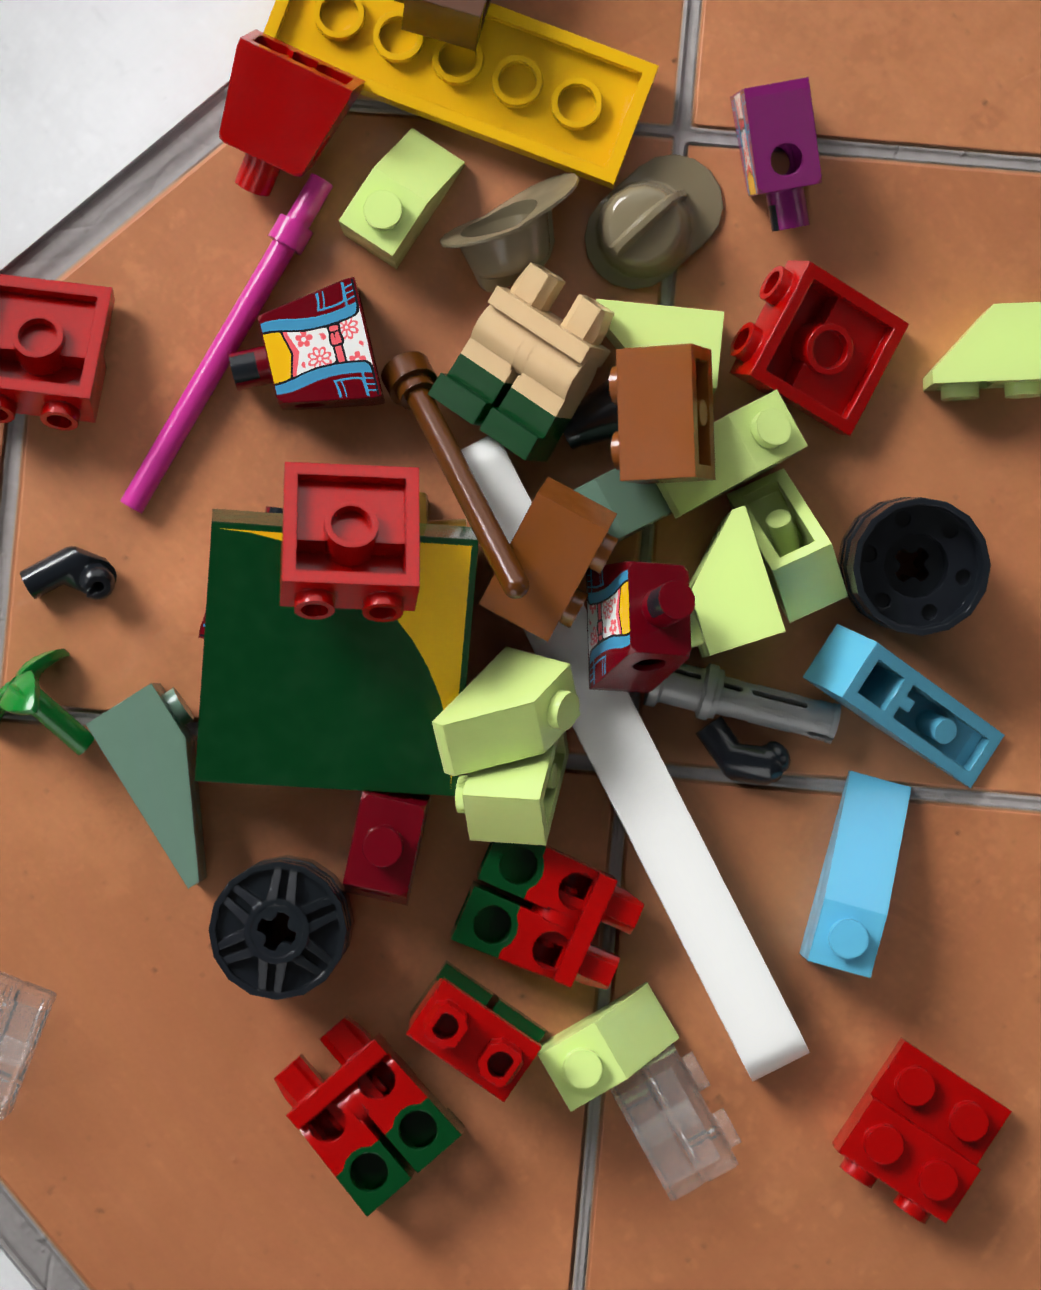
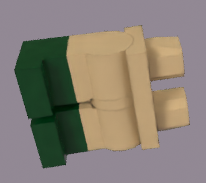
M532 262L516 279L511 289L501 286L495 288L488 300L490 305L478 318L471 337L448 374L440 373L428 395L472 425L481 426L479 430L525 461L547 462L596 374L597 367H602L611 352L601 345V342L607 334L615 313L587 295L579 294L564 320L549 310L566 282L544 266Z

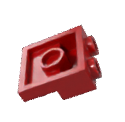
M788 260L785 267H775L765 278L759 297L766 303L755 324L752 322L746 323L735 335L730 346V355L736 358L729 373L765 395L778 390L785 404L792 405L840 435L851 436L909 323L813 262Z
M0 274V423L12 422L16 414L40 416L43 424L62 431L76 429L79 421L96 423L107 368L104 352L115 303L112 287Z
M285 462L280 606L294 607L295 614L312 620L325 619L335 613V608L362 609L363 616L375 622L395 621L402 617L403 611H415L420 588L419 467Z
M901 1037L832 1144L838 1153L845 1156L839 1167L851 1177L871 1189L879 1179L899 1192L893 1203L904 1212L923 1224H926L931 1215L946 1224L980 1173L981 1169L977 1164L1012 1111Z

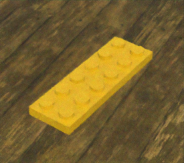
M394 0L275 1L263 33L364 80L365 84L360 94L563 171L575 173L579 177L611 189L614 188L659 67V65L491 2L476 51L401 30L404 4Z

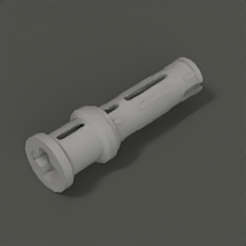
M683 663L653 691L645 693L643 705L654 707L660 702L692 710L695 712V717L702 720H707V718L713 719L715 714L732 717L749 723L808 736V738L829 744L832 743L836 735L841 715V704L815 700L798 694L739 681V679L725 676V670L720 669L719 665L711 663L706 668Z

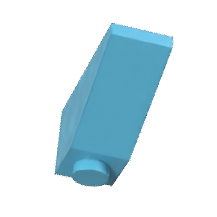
M839 624L835 626L803 676L804 679L842 706L969 788L972 787L1005 736L881 644Z
M848 771L799 952L807 961L871 978L888 915L912 787Z

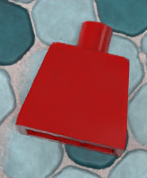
M257 29L240 37L236 47L219 131L220 140L245 152L235 178V183L248 192L267 197L272 192L280 170L302 177L315 165L362 91L365 81Z

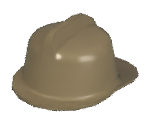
M677 154L655 157L638 167L599 203L589 217L585 233L587 256L597 273L613 285L632 290L652 287L667 278L703 246L719 226L723 210L719 184L711 171L697 160Z
M564 173L534 184L486 215L460 225L444 234L440 239L442 247L461 249L479 286L484 291L494 292L497 286L509 287L515 283L516 279L530 262L544 266L550 258L555 243L552 209L577 188L580 179L575 173Z

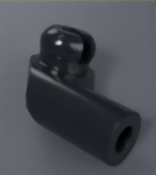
M76 546L65 547L20 571L23 583L34 599L62 585H67L86 594L87 598L92 600L105 599L112 594L117 578L115 568L106 558Z
M722 716L716 718L695 733L722 773L730 780L768 785L777 782L782 777V773L790 766V755L784 745L776 741H770L767 745L763 746L741 744Z

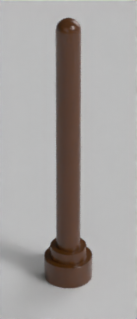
M418 351L404 352L395 356L385 365L381 374V379L392 401L402 405L405 409L412 410L504 593L512 599L524 597L529 590V581L435 399L428 395V392L437 380V375L427 356Z

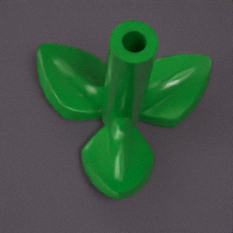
M66 649L44 652L27 661L17 671L15 677L0 689V724L6 711L17 715H32L79 756L93 743V735L40 688L39 678L44 670L56 661L69 657L70 654Z

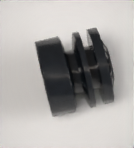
M900 497L882 501L864 511L855 518L842 538L838 557V565L848 599L857 612L880 626L898 632L921 636L950 630L970 616L986 592L991 568L986 539L972 518L948 502L922 497ZM899 551L918 553L913 562L914 566L919 570L915 577L903 574L898 577L895 573L901 566L900 562L895 558Z
M284 855L263 859L230 880L213 905L208 931L213 957L228 980L250 995L280 1000L304 995L327 980L349 948L354 917L350 896L345 892L343 885L333 872L313 859ZM280 913H285L290 917L288 928L296 932L295 938L287 936L280 944H275L270 940L272 929L264 925V921H272Z

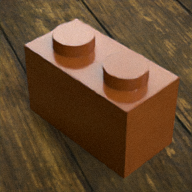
M692 343L616 349V366H613L610 370L609 391L612 402L618 406V431L614 432L612 436L611 456L614 467L620 470V481L636 484L716 480L711 349Z
M548 476L533 499L510 543L529 581L527 594L519 599L508 597L494 573L479 605L547 642L558 623L571 628L589 595L578 588L588 568L599 574L601 573L619 540L607 533L617 513Z

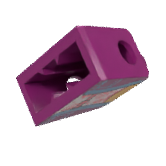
M809 77L744 88L732 95L730 100L748 196L766 194L772 232L810 225L804 187L822 183V174ZM775 148L784 151L789 158V169L784 175L775 172L771 166V154Z

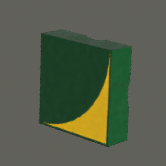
M212 509L195 781L455 796L458 776L444 773L432 721L466 688L479 545L472 528L420 523V588L415 611H403L402 617L395 621L375 622L365 618L362 614V609L335 608V613L325 619L312 620L295 614L294 607L280 606L283 514Z

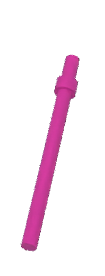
M311 173L287 216L284 214L279 215L268 234L272 242L120 501L141 514L143 513L230 364L229 354L235 353L239 349L294 253L297 255L302 254L313 235L309 227L333 188V185L325 179Z

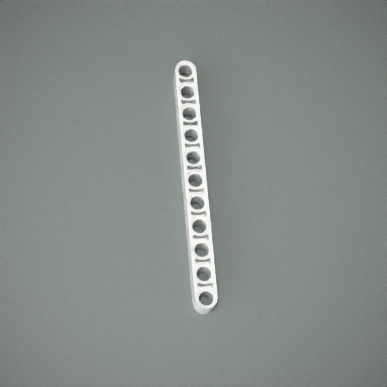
M486 436L461 449L510 544L532 502L503 445L490 436ZM584 604L571 628L558 623L548 642L523 629L536 655L570 663L575 690L580 703V716L572 727L752 1082L809 1054V1049L629 693L625 691L589 689L587 610Z

